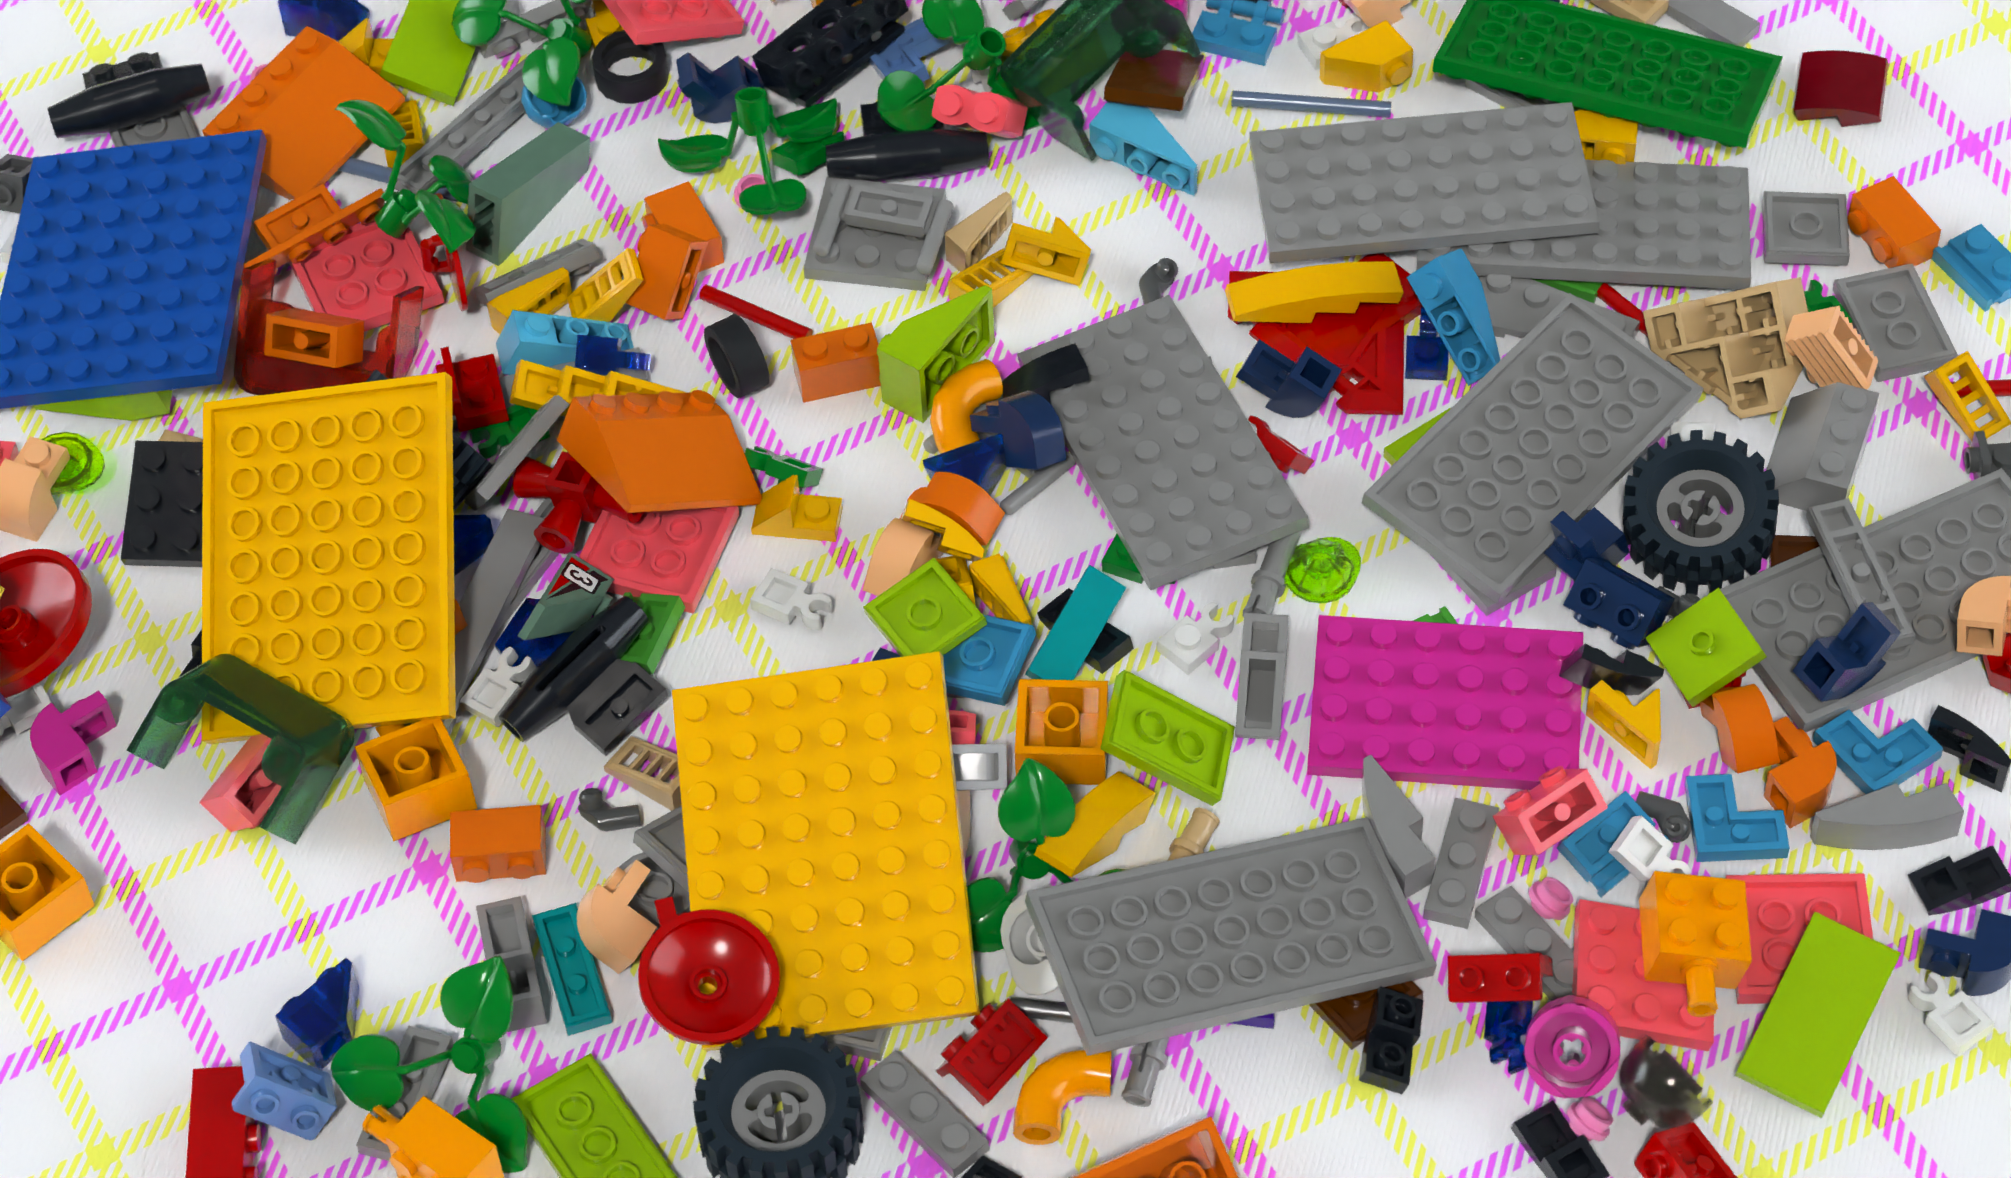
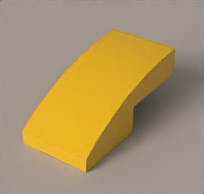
M911 499L908 500L901 520L942 534L937 551L972 562L982 559L985 549L962 526L925 504Z

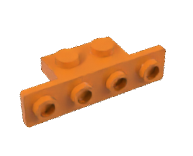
M324 183L254 221L253 228L268 251L244 264L241 277L244 285H248L255 280L257 283L265 282L277 273V268L289 261L293 264L301 262L313 252L314 247L325 241L327 244L335 243L346 235L348 228L359 222L362 225H366L374 221V217L384 206L385 200L381 198V195L384 193L383 190L380 188L341 210Z

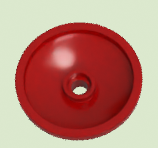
M710 909L687 912L662 925L647 942L642 952L638 969L640 996L652 1019L672 1036L699 1045L729 1043L754 1031L771 1012L777 998L780 982L778 960L766 936L751 922L738 915ZM709 983L715 987L716 991L712 994H704L700 991L699 987L702 984Z

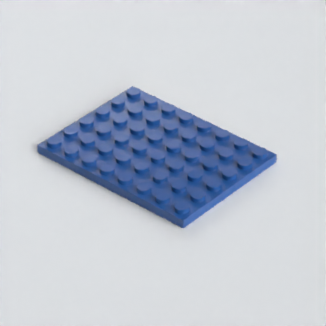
M262 129L33 157L0 298V409L222 384L267 139Z

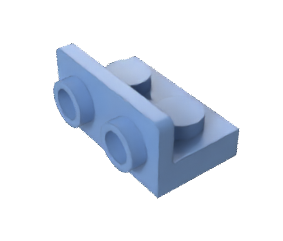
M249 1041L240 1054L245 1084L232 1100L233 1110L304 1139L314 1140L337 1108L330 1073Z

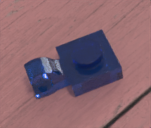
M1421 307L1419 336L1407 335L1405 379L1447 381L1448 349L1441 337H1436L1437 330L1424 307Z
M577 335L575 368L606 376L610 371L619 373V368L650 371L651 354L621 351L622 339Z
M1533 1001L1487 1002L1484 1039L1492 1043L1489 1052L1490 1061L1493 1064H1497L1508 1059V1073L1511 1075L1527 1067L1524 1045L1521 1042L1520 1036L1526 1034L1529 1023L1532 1020Z

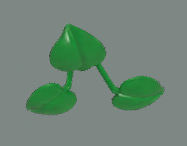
M459 0L454 9L453 21L451 23L457 37L467 45L481 46L492 40L500 29L501 18L509 19L548 38V41L543 43V49L535 50L527 56L522 70L523 82L532 94L545 102L559 106L570 105L571 91L579 70L580 58L589 51L592 39L587 31L578 26L581 18L574 13L569 0H560L568 18L554 19L547 29L514 13L503 10L507 0ZM571 0V1L574 2V3H576V4H582V3H584L586 0Z
M924 0L923 22L935 38L942 40L952 38L956 45L967 43L963 48V59L926 90L922 80L916 74L904 70H897L888 74L878 88V112L889 126L898 131L929 129L937 122L931 115L934 99L930 96L937 91V87L946 84L966 66L972 70H985L990 67L987 84L992 88L990 92L1015 99L1028 107L1023 131L1049 124L1055 119V115L1047 100L1027 76L1012 68H1003L997 73V68L1002 64L1001 59L998 57L1005 51L1006 42L998 30L992 27H984V16L976 0Z
M748 87L739 90L735 94L737 112L731 113L732 123L728 139L715 134L697 135L677 140L658 138L660 153L668 165L681 172L698 173L719 167L722 163V157L731 155L739 126L746 135L756 136L765 184L754 185L743 190L739 196L741 208L755 215L774 214L779 210L783 212L794 211L805 204L807 199L806 188L796 179H783L773 183L763 134L767 132L769 126L770 131L776 134L777 137L787 136L791 142L806 143L824 139L830 136L837 127V100L833 98L775 118L772 105L768 104L767 91L760 87Z
M349 100L340 103L335 108V110L346 114L356 127L373 143L383 149L396 150L397 152L387 189L381 195V198L386 203L374 217L377 226L383 232L394 238H400L415 218L423 212L450 254L474 236L476 229L470 218L456 204L446 199L440 200L434 194L439 189L446 187L456 200L468 204L469 183L474 179L465 168L449 157L435 155L429 160L428 166L431 172L439 179L427 190H419L416 195L407 189L394 192L406 151V145L401 141L406 136L403 127L385 109L368 101Z
M1031 758L1024 760L1019 772L1005 789L998 805L999 823L1002 829L1014 839L1009 848L1010 857L1015 864L1010 869V888L1005 892L1002 884L997 879L991 877L978 879L967 886L973 950L977 952H995L1004 948L1000 933L1002 918L1009 905L1013 902L1011 900L1018 893L1020 877L1039 879L1049 872L1063 884L1073 882L1065 873L1034 855L1037 846L1044 843L1045 836L1059 837L1069 831L1075 817V803L1069 789L1060 777L1047 766ZM1125 869L1108 870L1098 876L1124 871Z
M494 956L485 961L463 967L451 974L443 984L440 1001L445 1018L453 1026L465 1028L464 1036L457 1040L453 1047L447 1051L399 1066L400 1051L398 1045L385 1036L367 1034L349 1041L335 1054L331 1063L333 1079L354 1104L367 1111H373L372 1109L377 1105H382L389 1109L400 1100L404 1091V1083L400 1075L409 1074L446 1060H452L454 1066L464 1073H475L476 1078L467 1097L470 1109L459 1112L455 1118L496 1145L503 1173L521 1172L527 1168V1124L519 1106L511 1098L496 1093L487 1094L479 1101L477 1100L484 1079L490 1075L487 1066L500 1056V1038L508 1031L513 1016L511 982L502 956Z

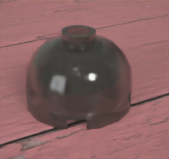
M1645 1035L1624 1058L1619 1071L1620 1088L1628 1099L1622 1104V1107L1641 1126L1648 1120L1661 1129H1671L1694 1122L1713 1105V1101L1708 1097H1703L1699 1100L1697 1095L1703 1090L1701 1086L1666 1050L1661 1054L1657 1050L1655 1052L1650 1050L1649 1048L1656 1041Z

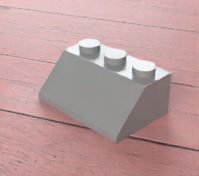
M1836 382L1791 398L1766 471L1771 469L1776 478L1774 490L1778 489L1779 504L1807 511L1808 507L1849 498L1873 426L1880 393Z

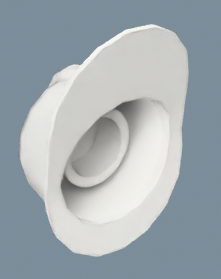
M1023 894L1009 905L1003 915L1000 929L1001 939L1010 972L1017 987L1027 994L1041 996L1053 992L1059 986L1025 904L1026 894Z

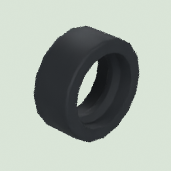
M622 30L603 38L594 48L592 56L594 77L597 89L606 98L618 103L634 104L651 99L658 95L666 86L669 69L666 51L662 42L652 45H635L626 31ZM630 57L644 58L653 63L649 69L640 74L630 76L617 75L608 70L612 64Z
M736 314L730 315L704 329V339L711 361L722 382L733 396L739 399L769 384V371L762 350L749 326L740 316Z

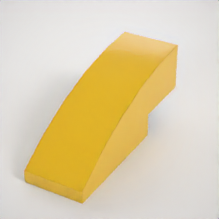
M1118 771L1100 783L1075 805V817L1069 831L1059 837L1046 836L1044 843L1037 846L1034 855L1069 877L1075 876L1117 851L1122 836L1145 823L1156 792Z

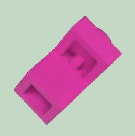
M99 690L85 699L78 700L62 713L51 702L42 709L32 724L30 741L44 777L59 795L64 794L97 773L87 744L116 727L109 703Z

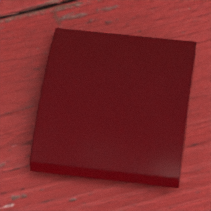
M1839 50L1802 52L1794 106L1798 121L1838 116L1841 127L1881 122L1889 66L1887 58L1862 52Z

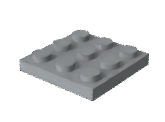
M826 177L804 264L805 279L925 291L929 274L919 273L916 269V264L927 235L924 238L845 225V221L840 220L831 248L826 256L815 254L813 246L838 182H846L853 188L855 184L934 197L935 202L946 199V190L943 188Z

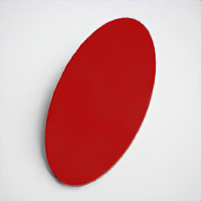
M441 193L435 194L440 198V200L443 199ZM438 234L420 242V250L424 271L449 273L461 311H467V294L458 250L456 249L450 254ZM443 245L445 261H439L438 258L433 256L437 246Z

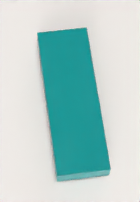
M1089 565L1025 672V675L1031 679L1073 680L1127 587Z
M576 903L532 915L568 1036L613 1023L593 956L585 947L578 932V908Z

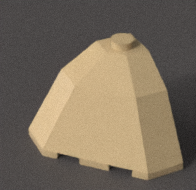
M1801 277L1643 311L1651 351L1685 373L1684 375L1703 387L1704 392L1714 394L1729 406L1728 410L1740 419L1782 410L1804 367L1797 356L1789 354L1785 345V336L1793 315L1808 312Z

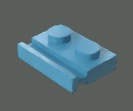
M1981 223L1949 240L1948 245L1942 248L1939 246L1934 248L1932 260L1984 312L1988 311L1992 304L1996 302L2000 304L2011 298V252Z
M1626 790L1609 803L1606 810L1582 825L1557 847L1586 882L1590 881L1595 886L1600 898L1631 874L1608 852L1631 818L1642 815L1653 826L1656 825Z

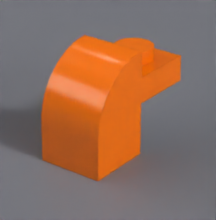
M935 472L927 487L915 490L907 499V502L909 499L917 501L951 518L967 530L981 546L988 544L1005 515L1001 507L982 487L963 476L950 472Z
M1755 684L1742 687H1724L1700 702L1702 716L1717 727L1722 762L1737 774L1780 763L1772 716L1762 692Z
M1785 716L1774 722L1780 765L1768 771L1764 797L1774 810H1783L1785 823L1789 828H1792L1815 816V812L1822 810L1826 806L1832 790L1837 759L1829 741L1813 748L1807 733L1800 728L1797 729L1790 719Z

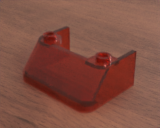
M267 259L243 269L234 366L235 380L243 391L254 395H266L366 382L375 370L381 372L388 379L407 376L418 351L424 295L423 286L416 285L393 296L391 324L383 328L378 334L375 352L363 350L362 362L339 368H331L264 355L266 314L294 307L288 303L273 300L276 260Z

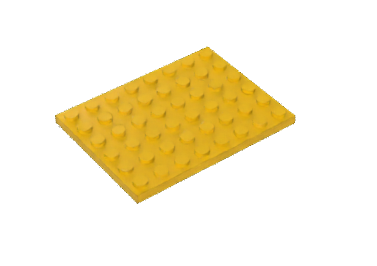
M442 372L203 402L201 741L208 744L245 741L251 736L273 730L283 737L408 724L421 720L456 719L452 376Z
M941 652L672 690L690 912L707 909L720 910L746 919L766 936L775 951L779 964L780 982L777 998L769 1015L753 1031L756 1040L766 1038V1027L779 1026L780 1036L789 1037L791 1027L804 1029L805 1038H812L816 1033L821 1036L980 1015L945 671ZM709 983L702 984L699 987L700 991L704 994H712L716 991L715 987ZM741 1038L731 1042L735 1048L743 1046ZM725 1044L702 1045V1049L706 1052L720 1050L719 1048Z

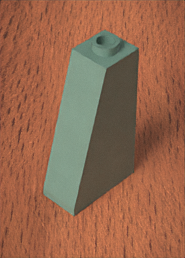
M557 122L470 182L467 216L473 222L476 230L474 236L466 242V250L497 266L503 263L588 171L591 137Z

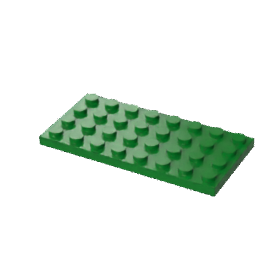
M1466 0L1434 57L1432 71L1445 74L1448 78L1455 80L1465 79L1482 83L1491 89H1506L1522 93L1524 96L1532 99L1543 98L1559 103L1572 102L1573 108L1600 112L1603 116L1609 118L1620 117L1636 121L1650 128L1661 127L1677 131L1686 137H1701L1718 141L1721 145L1727 147L1738 146L1746 148L1779 74L1783 56L1550 0Z

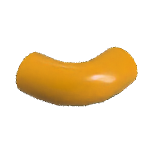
M984 359L967 365L947 377L934 396L930 424L936 447L945 464L963 460L978 452L983 446L977 432L972 431L970 415L973 414L978 406L999 399L1002 396L1003 386L1001 377L991 360Z
M1084 1049L1062 1052L1039 1064L1022 1084L1014 1111L1013 1134L1015 1138L1021 1142L1034 1145L1053 1143L1060 1137L1062 1111L1069 1101L1083 1096L1110 1097L1112 1050L1090 1056L1086 1055Z

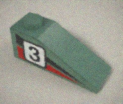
M569 552L519 632L518 637L523 640H530L575 631L579 626L588 621L592 615L595 616L608 607L613 597L606 592L614 579Z

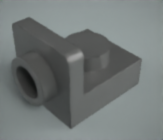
M6 154L0 159V210L20 214L33 158Z
M1975 431L1971 447H1966L1964 453L1967 473H1973L1974 479H1977L2002 468L2011 479V443L1987 444L1984 431Z

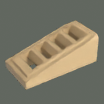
M1008 192L1002 193L945 232L946 260L959 272L981 261L1012 224V196Z
M630 736L604 765L606 773L672 811L681 806L677 754ZM633 752L638 754L628 767L623 765ZM645 760L650 761L642 772L637 771ZM658 767L662 769L655 778L651 777ZM671 774L675 776L670 783L664 782Z

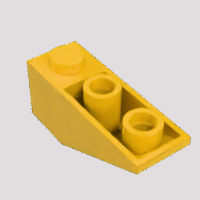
M1587 109L1574 111L1585 160H1610L1616 164L1634 162L1638 122L1620 117H1605L1600 112Z

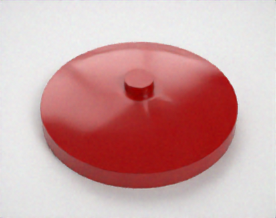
M28 549L0 558V586L5 588L0 599V693L4 698L31 688L57 669L74 650L88 624L92 608V593L89 582L83 572L70 558L50 549Z

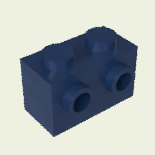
M1596 557L1585 560L1563 605L1575 612L1573 618L1578 622L1591 628H1597L1598 625L1612 632L1610 638L1614 642L1633 650L1635 646L1649 645L1645 637L1662 626L1675 598L1609 561Z

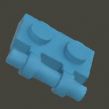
M1206 0V7L1219 11L1216 14L1202 10L1190 37V49L1265 66L1277 40V28L1267 26V22L1282 24L1285 17V9L1273 7L1271 2L1265 0H1258L1257 3L1247 0ZM1234 14H1238L1246 17H1251L1252 20L1250 22L1242 19L1233 18Z

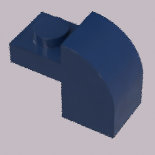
M689 52L676 60L679 74L677 79L678 86L682 93L691 99L694 117L704 122L717 124L732 121L731 113L737 112L735 94L739 90L748 87L765 89L759 72L738 55L714 71Z
M1259 339L1235 377L1269 398L1265 408L1283 416L1302 418L1313 414L1327 397L1342 369L1308 347L1293 362Z
M1025 391L1001 400L986 403L985 410L970 415L972 431L1003 435L1007 467L1038 470L1067 459L1060 419L1052 405L1035 392Z
M1595 507L1578 522L1574 521L1564 511L1560 512L1550 521L1555 539L1553 544L1544 552V555L1574 582L1587 558L1601 557L1616 565L1630 553L1625 534Z
M1873 602L1861 603L1837 636L1817 638L1792 671L1821 702L1843 698L1864 686L1885 666L1886 662L1882 657L1901 632Z
M1981 909L1973 939L1928 928L1918 968L1930 970L1942 977L1954 976L1965 979L1962 991L1967 996H1983L2000 990L2011 980V916Z

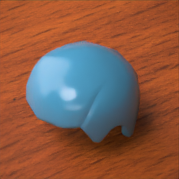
M576 76L569 106H559L545 102L532 94L525 85L522 89L521 101L528 118L540 126L549 129L557 122L566 126L569 125L585 108L587 92L582 80Z

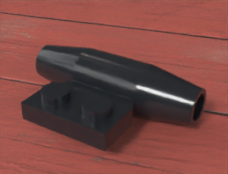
M141 52L132 55L127 61L114 65L109 63L99 64L92 67L89 72L82 73L85 90L48 107L47 110L56 138L107 133L169 115L210 95L211 90L202 63L163 68L159 52L152 54Z
M878 102L860 105L863 136L825 145L827 175L829 178L874 182L931 178L989 165L986 133L943 129V123L938 120L929 129L898 131L881 118L878 112Z
M623 596L579 626L528 676L499 715L503 725L517 739L524 742L551 722L569 712L575 730L602 754L607 756L668 696L666 688L636 662L620 660L649 621L645 612L632 599Z

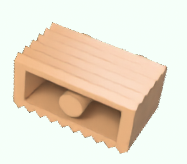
M1840 306L1793 315L1785 336V345L1789 354L1797 356L1806 368L1807 376L1812 383H1817L1820 388L1836 382L1866 390L1870 387L1878 364L1877 356L1874 357L1873 351L1869 349V345H1866L1865 340L1861 339V334H1857V329H1853V324L1849 323L1848 317L1844 315V311H1840Z

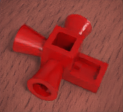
M561 452L554 468L528 456L516 467L513 478L515 496L517 498H551L554 508L534 530V536L537 541L551 551L562 554L572 552L580 521L596 524L602 510L633 524L638 522L643 515V512L627 513L569 452Z

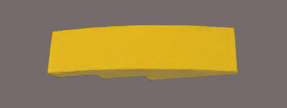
M1394 261L1346 262L1307 266L1268 273L1230 283L1225 288L1233 321L1312 323L1316 312L1355 313L1360 302L1399 303L1404 293Z
M521 359L516 365L509 403L539 410L554 395L562 397L570 406L573 397L593 396L594 394L610 396L626 395L631 392L638 394H659L662 391L671 393L687 392L610 371L606 376L568 365H565L562 370H557ZM569 406L564 410V412L560 416L566 417Z

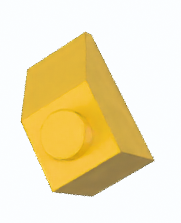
M1385 20L1321 51L1319 79L1326 85L1381 92L1393 85H1399L1412 77L1413 48Z

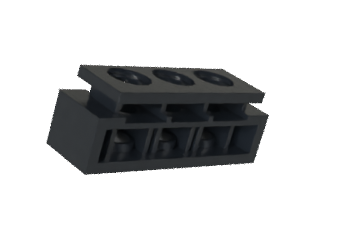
M860 0L822 1L752 56L765 88L807 108L870 60L872 55L879 53L904 33V25L896 22V20L909 11L905 0H862L861 4L855 6L851 5ZM830 23H833V24H834V25L831 26V27L822 29V28H823L824 26H826L827 24H830ZM881 31L882 35L880 38L873 41L871 36ZM802 45L805 46V47H804L803 49H801V50L793 51L794 49H796V48L799 47V46H802ZM847 54H852L853 58L844 64L842 59ZM823 76L824 81L818 86H815L813 81L818 77Z

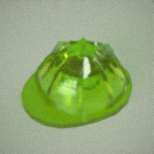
M60 432L50 434L41 439L66 447L71 457L50 489L52 495H73L75 491L84 490L95 484L102 476L105 468L104 456L98 447L87 438L78 433Z
M1318 537L1316 540L1296 546L1284 579L1287 587L1297 597L1305 601L1323 604L1337 601L1347 595L1356 583L1361 568V557L1353 544L1342 538Z

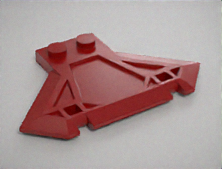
M1384 253L1367 254L1358 262L1393 260ZM1395 263L1404 292L1399 303L1360 302L1355 313L1316 312L1312 323L1252 322L1255 326L1249 331V335L1256 341L1260 339L1293 362L1308 347L1341 368L1342 371L1329 393L1335 390L1342 396L1336 402V406L1346 414L1403 415L1404 326L1423 313L1425 309L1407 279V276L1410 274ZM1229 271V284L1274 272ZM1228 304V318L1233 321L1230 307ZM1233 321V322L1238 325V324H1240V323H1242V322H1244V321ZM1354 378L1358 383L1353 384L1350 379Z

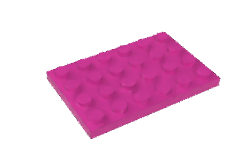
M1319 615L1307 775L1362 779L1363 758L1372 755L1393 781L1532 790L1541 784L1538 778L1552 768L1563 766L1564 769H1579L1582 686L1560 677L1559 674L1563 661L1583 646L1584 632Z

